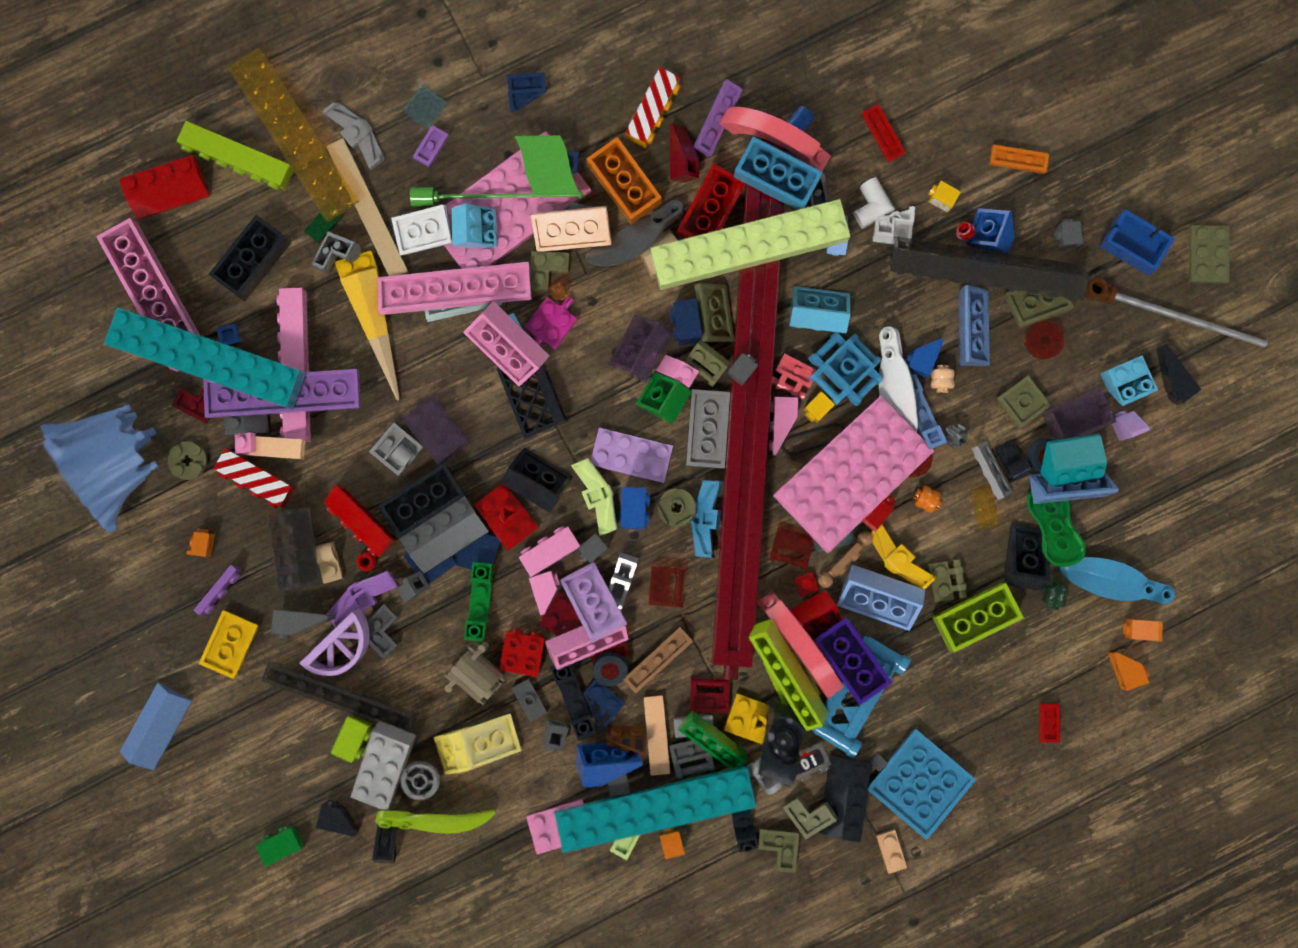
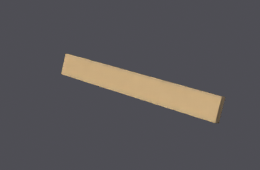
M342 138L326 146L388 275L408 274L405 263L345 140Z

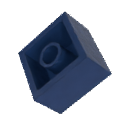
M696 299L673 302V308H670L669 314L671 323H675L672 331L674 342L678 341V347L697 344L700 339L702 340V332Z

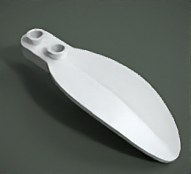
M885 327L879 335L882 352L879 374L883 378V381L879 384V394L917 432L918 419L914 386L909 367L902 357L900 333L894 327Z

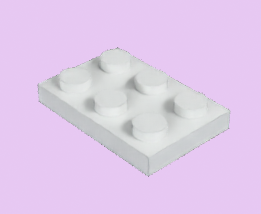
M439 205L391 218L401 256L453 243L452 229L446 205Z

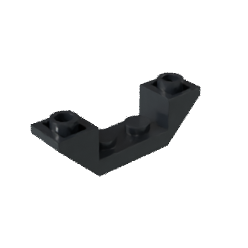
M571 664L558 670L555 665L551 666L550 669L556 685L559 686L577 739L581 740L596 734L590 711Z

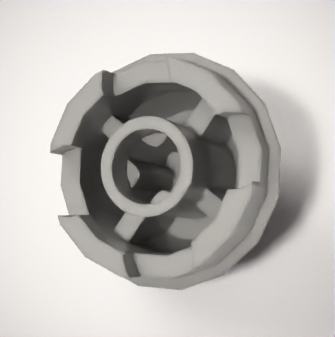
M415 761L409 764L401 775L403 791L410 798L416 800H425L431 797L437 791L440 784V776L437 769L426 761Z

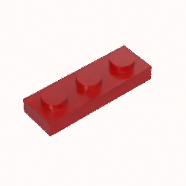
M877 104L862 112L861 116L886 161L890 163L905 155L906 152L880 105Z

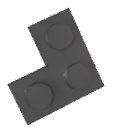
M383 604L367 620L370 632L369 645L383 659L398 646L385 631L399 617L386 604Z

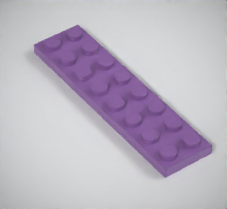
M359 370L305 372L306 375L293 410L203 379L205 418L361 408Z

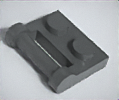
M692 740L669 745L677 780L683 779V776L707 770L709 772L715 771L712 755ZM706 758L707 763L680 768L681 763Z

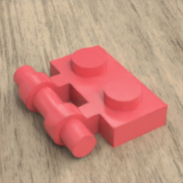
M784 353L775 371L782 376L780 379L772 376V384L776 386V389H782L790 393V396L804 400L807 393L800 389L802 385L810 388L813 382L809 378L817 370ZM789 378L797 382L796 386L793 387L785 383L786 379Z

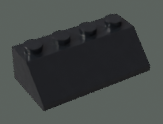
M829 755L823 803H828L838 819L820 830V834L841 840L861 842L871 763L869 761Z

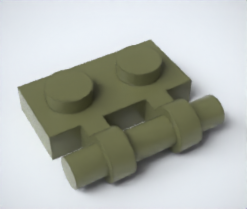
M960 559L953 560L954 568L950 569L948 561L927 564L928 572L937 577L931 583L933 602L953 600L954 591H958L959 598L967 597V584L964 583L963 577L965 571L964 567L961 566ZM950 574H955L957 585L952 586Z

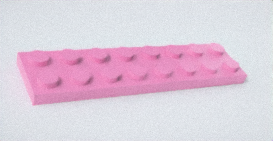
M529 262L378 277V312L380 315L491 304L493 301L495 303L532 300Z

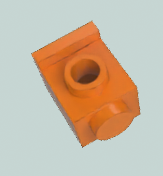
M197 528V532H194L190 538L191 551H187L186 554L212 557L215 534H209L207 529Z

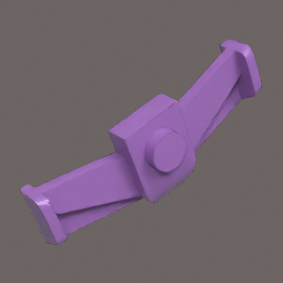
M386 571L353 583L327 613L328 615H336L335 620H332L331 623L336 628L357 608L364 613L378 603L374 596L400 587L399 582L391 572Z

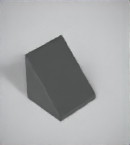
M878 753L869 760L878 771L888 764Z

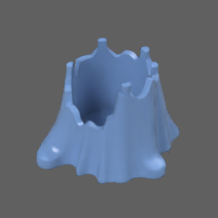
M129 404L75 422L41 425L44 433L43 436L46 439L43 444L56 462L62 476L83 505L89 509L94 519H97L108 533L118 528L117 515L125 499L136 487L146 480V477L152 470L158 468L155 461L137 468L144 461L138 451L151 441L150 437L157 433L153 427L146 431H137L132 428L137 415L135 412L126 414L133 410Z

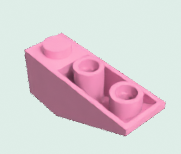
M775 397L773 402H770V413H773V421H769V432H772V440H769L768 450L772 451V456L777 454L798 417V398Z

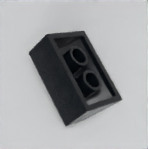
M524 447L507 468L501 484L550 513L563 495L573 476Z

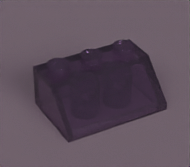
M634 315L608 365L634 379L646 383L673 332L659 322Z

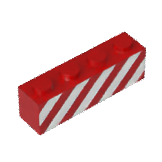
M224 449L213 468L218 471V476L225 480H228V478L234 480L235 486L243 490L245 487L251 490V495L258 499H261V497L267 499V504L276 509L278 506L285 508L296 489L294 486L228 449Z

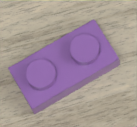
M432 125L413 158L430 168L448 140L449 135Z

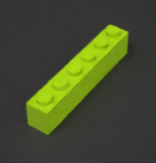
M185 121L177 138V142L182 146L181 149L190 154L192 152L198 153L200 158L206 161L212 159L223 168L229 166L239 175L248 174L252 180L259 183L264 181L268 183L267 186L275 190L279 188L285 190L294 172L290 164L188 121Z
M770 619L755 624L749 638L805 730L808 731L822 727L829 712L774 621Z

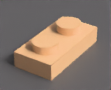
M895 829L876 834L888 874L906 869L907 865Z

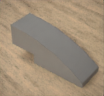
M622 552L620 553L608 588L620 612L639 558Z

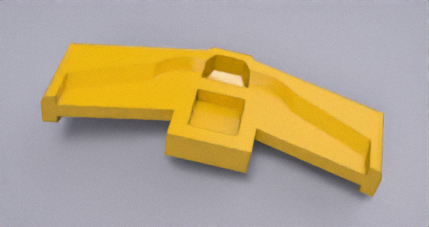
M883 524L876 532H871L873 536L872 543L884 561L885 567L892 574H897L924 590L937 578L935 575L912 563L911 561L916 556L903 543L897 548Z

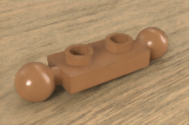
M860 532L857 537L858 541L828 570L829 572L819 575L818 583L821 587H830L833 584V578L838 574L841 576L849 568L846 565L851 560L854 562L862 554L860 550L863 546H868L873 541V536L870 532Z

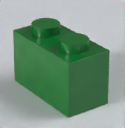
M285 825L277 830L278 834L272 836L270 833L260 838L261 842L256 845V849L265 867L306 846L296 825L292 827Z

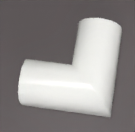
M877 177L866 181L860 186V190L868 204L855 210L853 215L861 229L874 223L877 217L886 216L894 212L895 208Z

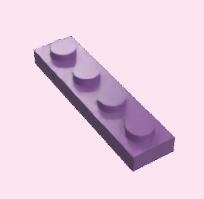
M724 81L694 144L695 149L708 157L712 156L723 133L724 127L719 124L728 108L735 107L743 90L731 81Z

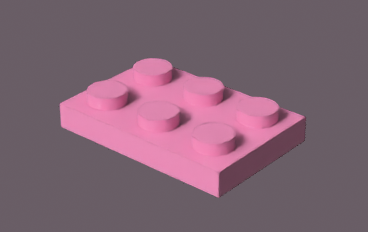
M583 799L526 816L537 854L561 848L554 812L558 809L584 804Z

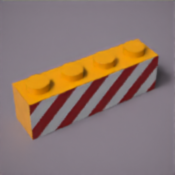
M659 67L625 132V139L645 149L648 143L652 144L656 135L654 134L656 127H661L664 117H662L664 112L670 110L673 103L671 99L673 95L678 94L681 88L679 76Z

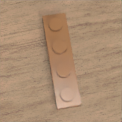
M679 627L623 680L636 694L693 642L692 639Z

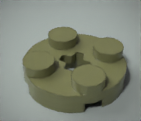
M181 442L170 449L168 466L174 476L184 480H194L199 478L204 470L207 469L208 455L196 443ZM186 456H189V458L193 459V462H190L189 466H187L186 463H184V459H186Z
M670 489L660 498L661 500L658 505L659 516L663 522L670 526H686L697 514L695 498L691 493L683 489ZM675 503H677L678 505H682L681 511L679 513L677 511H673V509L675 508Z

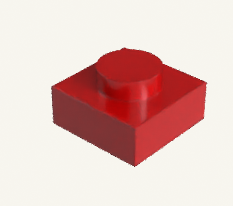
M812 572L793 579L800 597L819 590Z

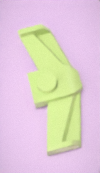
M589 458L572 464V468L588 488L582 491L588 509H596L599 536L616 530L614 494L610 485L606 483Z

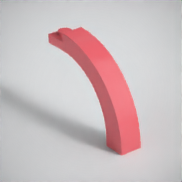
M730 107L719 123L733 135H753L777 144L821 172L831 155L819 147L820 143L802 130L758 110Z
M769 592L757 601V604L767 617L774 621L782 636L797 654L826 697L829 699L841 690L843 685L827 660L774 592Z

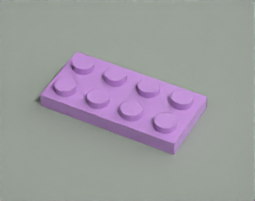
M599 428L591 462L595 467L664 483L673 446Z
M594 562L560 579L592 643L627 625Z

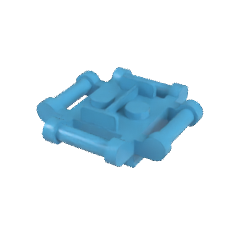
M834 332L830 339L808 358L813 365L819 368L809 379L812 382L815 381L833 399L832 402L835 405L847 396L853 405L858 406L862 402L861 399L876 384L879 385L883 381L881 375L874 369L882 359L879 356L876 357L858 339L859 336L856 333L845 341L838 333ZM837 344L840 348L824 362L821 358ZM822 373L842 391L840 394L820 376ZM868 374L871 379L855 393L852 389Z

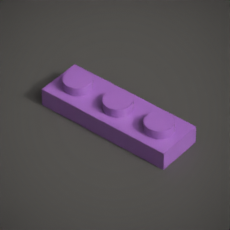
M230 565L193 611L198 615L210 614L216 606L214 605L218 599H222L228 592V586L231 583L234 584L239 579V573L242 569L237 565Z

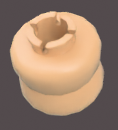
M937 365V369H933L931 372V388L937 389L936 393H948V389L954 388L953 378L955 372L953 369H948L949 365Z

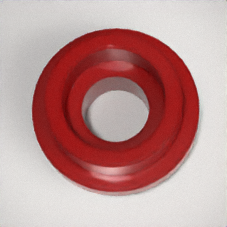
M963 222L957 227L956 234L960 240L966 241L974 236L976 230L973 224Z
M363 552L357 557L356 564L360 570L370 571L376 565V558L369 552ZM365 558H368L370 560V563L367 566L363 563Z

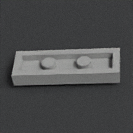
M987 441L972 448L974 457L979 462L983 475L988 479L991 490L997 499L1000 500L1013 493Z

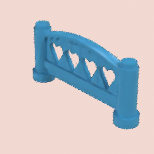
M864 636L863 642L889 679L894 672L900 675L905 672L911 658L906 655L901 656L873 638ZM854 657L849 664L855 666L857 658ZM861 673V674H860V675L863 677L864 681L866 682V681L868 680L866 677L869 676L868 673H867V674H864V673ZM838 677L843 688L827 699L825 707L829 713L822 727L812 729V731L846 752V756L853 759L862 745V742L857 740L856 737L883 690L862 705H859V707H843L841 701L845 699V694L849 690L840 677ZM841 708L849 723L834 724L831 718L836 715L835 711Z

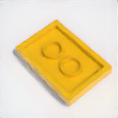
M223 610L199 664L227 677L236 679L260 625Z

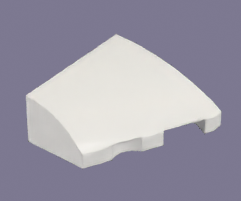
M911 206L909 210L895 211L888 216L877 217L872 242L910 246L915 207Z

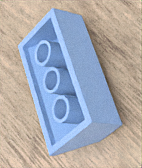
M852 565L845 578L837 606L910 631L924 605L925 590Z

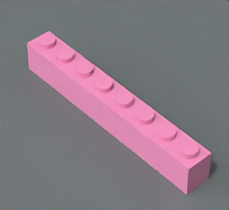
M281 288L276 297L277 305L280 306V313L277 314V322L280 325V332H278L277 337L278 342L281 343V351H278V360L283 365L302 372H309L307 291L303 288ZM310 412L280 413V418L283 419V427L280 428L281 438L303 439L306 442H311Z

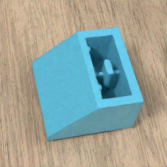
M466 203L451 208L453 246L468 249L497 247L496 209Z
M1143 356L1100 374L1108 392L1122 406L1158 391Z

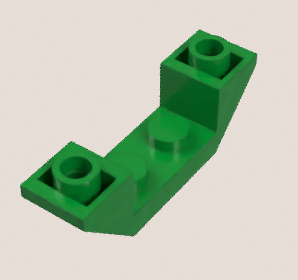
M473 562L468 620H466L464 640L484 642L492 591V564Z

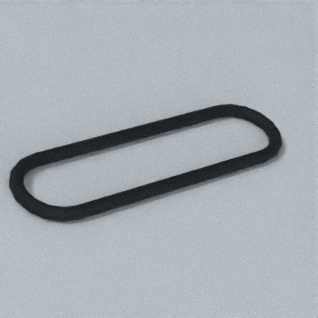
M832 423L829 425H825L816 429H812L803 433L787 437L781 445L782 451L786 455H796L805 451H809L818 447L828 445L831 441L792 453L787 452L784 448V444L787 440L799 436H803L832 426H839L842 429V431L845 428L839 423Z

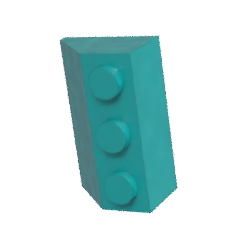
M1092 434L1047 442L1040 474L1052 487L1103 478L1107 459L1101 435Z

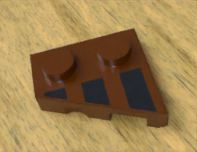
M608 725L607 745L620 748L627 753L632 750L639 753L640 758H646V726Z

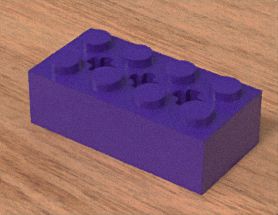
M846 617L813 639L859 705H862L892 684V681ZM838 640L846 642L843 650L836 648ZM850 656L857 658L855 666L852 664L848 665L847 662ZM861 673H868L869 676L866 677L868 679L866 682L859 680Z

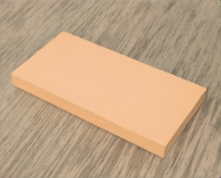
M607 206L531 214L537 252L612 244Z

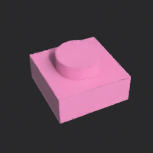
M255 433L235 435V454L242 455L256 452Z

